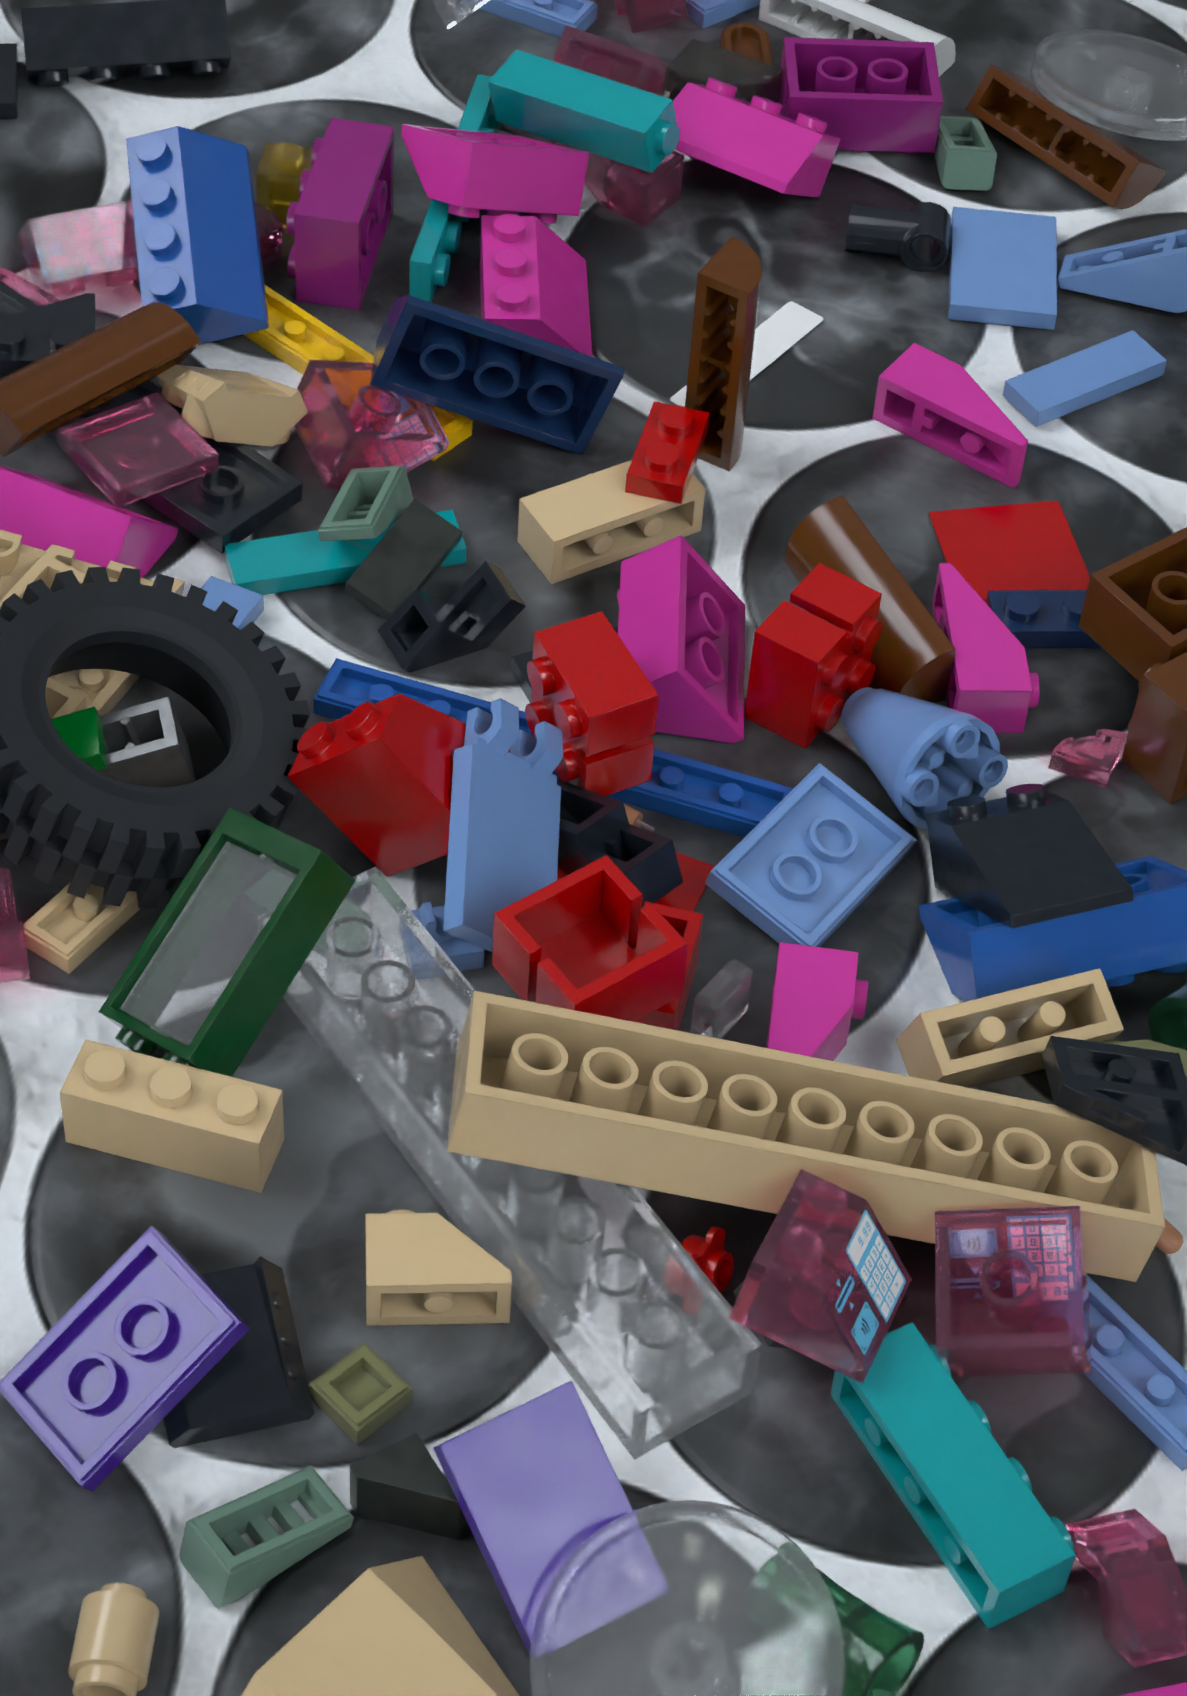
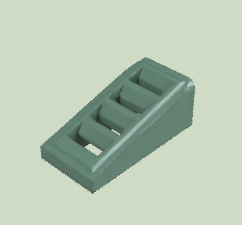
M941 116L934 155L943 187L946 189L982 191L991 189L997 153L980 120L977 117Z
M405 466L352 468L318 529L320 541L377 538L392 525L413 501Z
M309 1466L186 1521L179 1556L181 1563L214 1606L220 1609L248 1595L351 1528L354 1517L314 1468ZM298 1500L313 1520L305 1523L291 1504ZM272 1516L285 1533L279 1535L267 1519ZM247 1533L256 1546L250 1548L241 1535Z

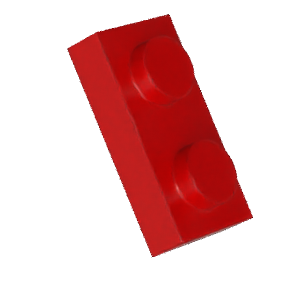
M654 401L626 474L625 492L682 504L708 431L709 413L680 405H669Z

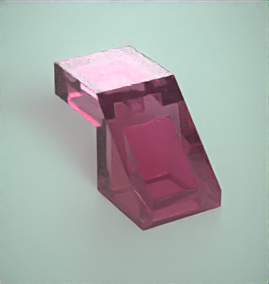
M1136 1509L1066 1524V1529L1073 1542L1074 1553L1076 1554L1075 1559L1098 1580L1103 1637L1134 1668L1187 1655V1590L1166 1536Z

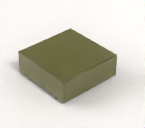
M365 1342L309 1384L311 1400L357 1445L413 1402V1389Z

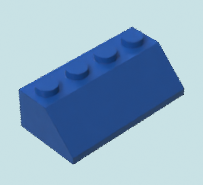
M180 126L126 138L142 306L151 302H159L170 306L190 324L201 340L200 344L269 328L250 157L247 147Z
M1153 856L1115 863L1132 887L1134 901L1017 928H1010L956 898L919 905L920 919L951 993L965 1002L1099 968L1102 971L1107 986H1121L1135 980L1134 974L1155 970L1160 973H1179L1187 971V871Z

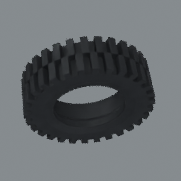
M88 567L82 584H79L72 570L56 573L50 589L42 579H39L27 585L22 599L14 593L2 603L0 609V835L5 833L9 837L3 855L17 866L28 854L39 861L33 876L50 885L58 871L72 878L67 893L84 899L90 884L104 888L102 904L121 907L127 891H132L137 894L138 908H157L164 890L168 891L170 899L173 897L229 808L277 830L279 829L299 789L287 776L299 753L297 744L302 735L308 730V728L304 727L310 717L307 700L295 701L301 688L295 672L278 675L286 659L278 647L275 645L264 651L258 648L264 632L254 622L251 621L240 630L232 624L238 610L225 601L220 604L216 611L202 605L208 593L207 591L191 584L186 597L171 592L175 578L157 573L152 586L140 584V569L124 567L117 582H109L106 567ZM79 669H109L131 673L155 681L182 696L206 717L221 737L228 751V756L207 776L180 786L146 787L112 778L80 759L59 736L47 709V679L56 674Z

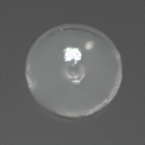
M1095 29L1062 31L1046 37L1038 44L1030 72L1032 81L1043 96L1060 109L1087 123L1119 134L1159 141H1187V54L1143 37Z
M684 1500L649 1505L612 1520L594 1532L568 1557L553 1578L542 1600L532 1634L530 1680L533 1696H844L846 1687L847 1657L842 1623L825 1581L812 1561L796 1543L769 1522L747 1511L710 1501Z

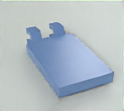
M501 698L491 702L490 711L492 714L478 707L468 710L464 746L454 750L443 925L444 932L492 953L494 913L557 881L561 787L557 785V776L552 774V772L563 759L561 729L544 721L535 725L536 737L523 730H519V707Z

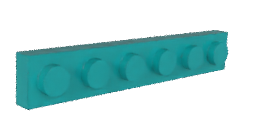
M477 74L458 126L459 130L494 133V130L501 129L502 123L496 120L488 81L492 76ZM434 199L431 200L410 258L409 295L431 303L437 286L445 287L450 271L449 253L457 254L460 246L462 232L460 221L468 222L470 218L448 213L449 204Z

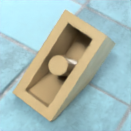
M393 1210L388 1213L366 1214V1326L510 1323L511 1270L440 1214L415 1213L410 1210Z

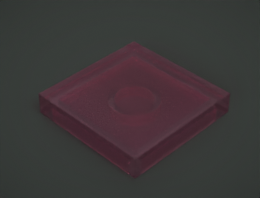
M158 392L57 428L59 447L117 508L219 470L218 453Z

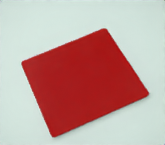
M1058 501L933 511L929 513L946 562L951 563L985 603L988 590H1087L1090 575Z

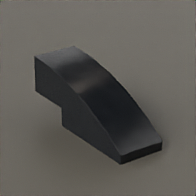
M557 779V785L561 787L558 868L569 875L607 855L643 894L642 908L645 901L655 903L683 883L672 839L629 824L623 802Z

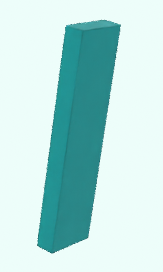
M453 510L435 512L459 529ZM394 523L377 538L320 541L318 530L229 543L225 546V561L232 584L261 595L343 583L349 580ZM461 537V541L440 567L466 563L467 548L463 537Z

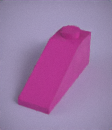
M913 343L879 376L872 419L1013 489L1020 483L1028 440L961 365Z
M939 563L932 601L933 618L956 649L946 695L947 707L972 714L990 725L995 733H1023L1028 709L1037 708L1040 693L1039 677L1037 672H1029L1025 647L951 563Z
M779 943L766 1048L830 1061L835 1060L847 1044L851 1018L864 1019L868 981L856 979L859 952Z

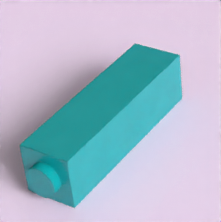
M517 49L488 81L497 122L649 173H653L662 160L675 150L679 141L680 129L676 122L672 99Z

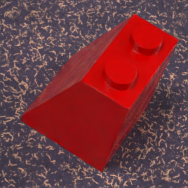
M401 693L375 704L365 702L347 716L328 724L322 721L310 727L297 744L299 753L287 777L389 877L448 854L454 750L464 746L466 723Z

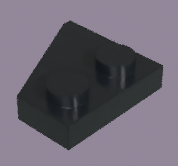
M95 293L82 294L1 317L0 378L95 331Z
M1056 1036L1050 1037L1042 1058L1055 1105L1187 1166V1078L1179 1053Z

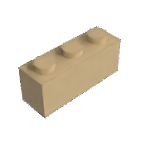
M630 460L520 498L517 542L552 585L644 552L682 535L685 537L701 531L705 487L692 473L682 504L625 492L626 474L632 461Z
M1099 968L922 1012L901 1033L896 1042L909 1076L973 1088L1045 1069L1042 1054L1051 1036L1102 1042L1113 1040L1124 1028L1102 971Z
M86 1039L60 1090L66 1142L259 1193L263 1191L284 1141L283 1090Z

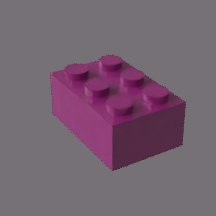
M784 37L778 83L779 104L783 105L780 111L781 115L796 121L798 113H803L827 122L825 132L841 138L837 150H848L856 153L865 151H894L902 154H914L917 152L935 153L943 99L934 42Z
M331 117L324 137H317L314 141L311 170L304 169L302 172L299 186V202L292 201L289 205L286 231L287 234L294 235L295 245H292L290 249L287 273L289 278H295L296 301L359 310L393 216L394 127Z

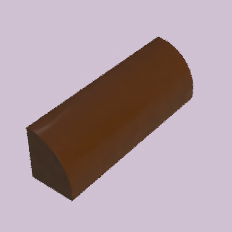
M990 65L966 107L967 111L1117 209H1126L1142 201L1154 190L1167 172L1026 79L994 65Z
M733 236L697 274L685 398L686 408L709 413L708 431L698 458L727 471H730L737 463L742 450L762 277V265L758 255L750 246Z
M151 302L1 378V455L3 457L157 377V375L169 368L180 365L201 343V340L190 324L176 310L163 303Z
M842 495L820 505L808 514L794 530L786 547L785 563L799 583L818 563H821L882 593L878 620L882 621L883 628L872 650L871 663L875 665L876 669L870 684L874 689H885L931 703L946 700L955 647L845 497Z

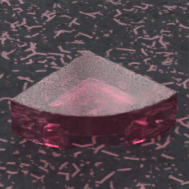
M1101 729L1097 730L1094 736H1086L1074 740L1073 737H1068L1061 741L1053 750L1048 768L1106 788L1123 753L1128 734L1121 731Z

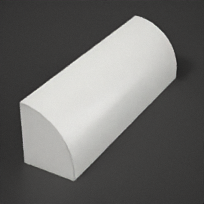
M761 0L759 20L801 38L934 42L939 77L955 63V44L951 38L859 0Z

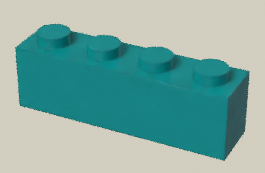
M913 1322L872 1340L865 1355L859 1346L838 1355L830 1393L831 1397L987 1629L1063 1593L1076 1556L1071 1536L1064 1524L1054 1516L1049 1517L1032 1493L1030 1479L1020 1462L1013 1457L1008 1458L993 1438L989 1421L983 1409L974 1400L967 1401L951 1378L949 1364L942 1351L934 1344L928 1345Z

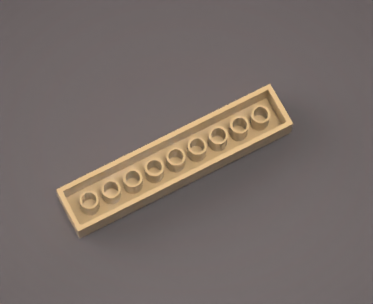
M474 991L456 1051L447 1145L448 1152L856 1229L864 1211L867 1210L880 1234L951 1247L950 1229L996 1227L999 1251L996 1256L1010 1258L1007 1219L1069 1216L1072 1218L1077 1271L1132 1282L1137 1281L1165 1228L1155 1151L1057 1105L480 991Z

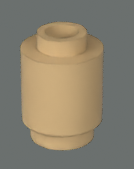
M110 1583L104 1585L100 1591L90 1593L84 1597L68 1670L70 1678L74 1681L72 1691L74 1696H137V1692L146 1686L160 1612L158 1607L147 1599V1595L142 1589L125 1583Z

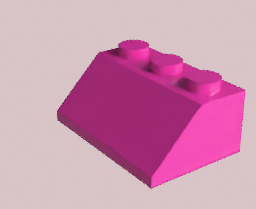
M710 77L706 85L688 82L673 100L676 122L680 129L679 141L675 148L676 151L783 194L820 197L841 138L825 132L827 122L803 113H798L795 121L780 115L783 105L757 95H753L751 103L735 97L737 87Z
M402 124V139L427 197L448 203V213L463 217L479 218L481 209H488L487 216H500L503 214L519 216V212H526V216H535L543 223L552 224L556 223L557 215L579 216L589 153L519 135Z
M503 214L500 216L481 215V320L592 357L586 260L535 216H518L514 214Z
M0 465V529L22 535V544L42 550H47L52 544L75 550V559L106 568L110 560L135 567V569H140V577L143 578L177 536L179 530L177 527L29 472Z
M682 535L622 561L620 589L617 592L619 605L617 634L659 695L655 732L731 744L744 740L745 604Z

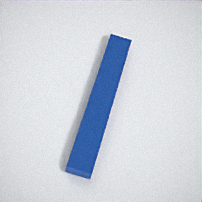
M338 658L335 659L313 698V713L335 720L349 715L355 708L365 702L375 704L398 693L464 723L467 722L468 710L476 707L492 714L490 711L491 702ZM519 710V730L532 735L527 724L525 712ZM654 749L651 781L607 795V797L746 837L794 788ZM555 769L552 774L556 775L557 779H560Z

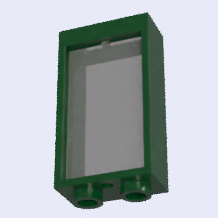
M229 808L102 1005L99 1013L121 1028L115 1039L134 1052L152 1056L155 1050L164 1054L162 1057L164 1060L232 1077L356 880L322 850Z

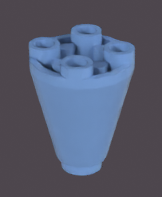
M870 687L859 689L853 693L843 707L841 720L849 738L902 817L923 830H928L926 814L948 810L947 803L953 799L969 796L984 797L988 790L998 785L1006 775L1008 761L1000 753V742L993 728L972 714L889 690Z

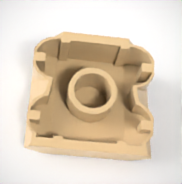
M175 365L157 375L158 383L163 387L161 393L166 401L183 408L180 422L184 428L198 436L213 438L217 442L273 447L275 444H284L288 442L292 428L308 413L298 389L248 372Z

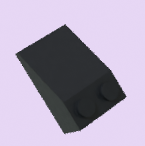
M1041 784L1016 785L1006 789V797L989 801L979 796L953 799L947 803L948 810L926 814L935 887L1010 928L1134 901L1132 887L1070 801L1045 791L1044 786Z

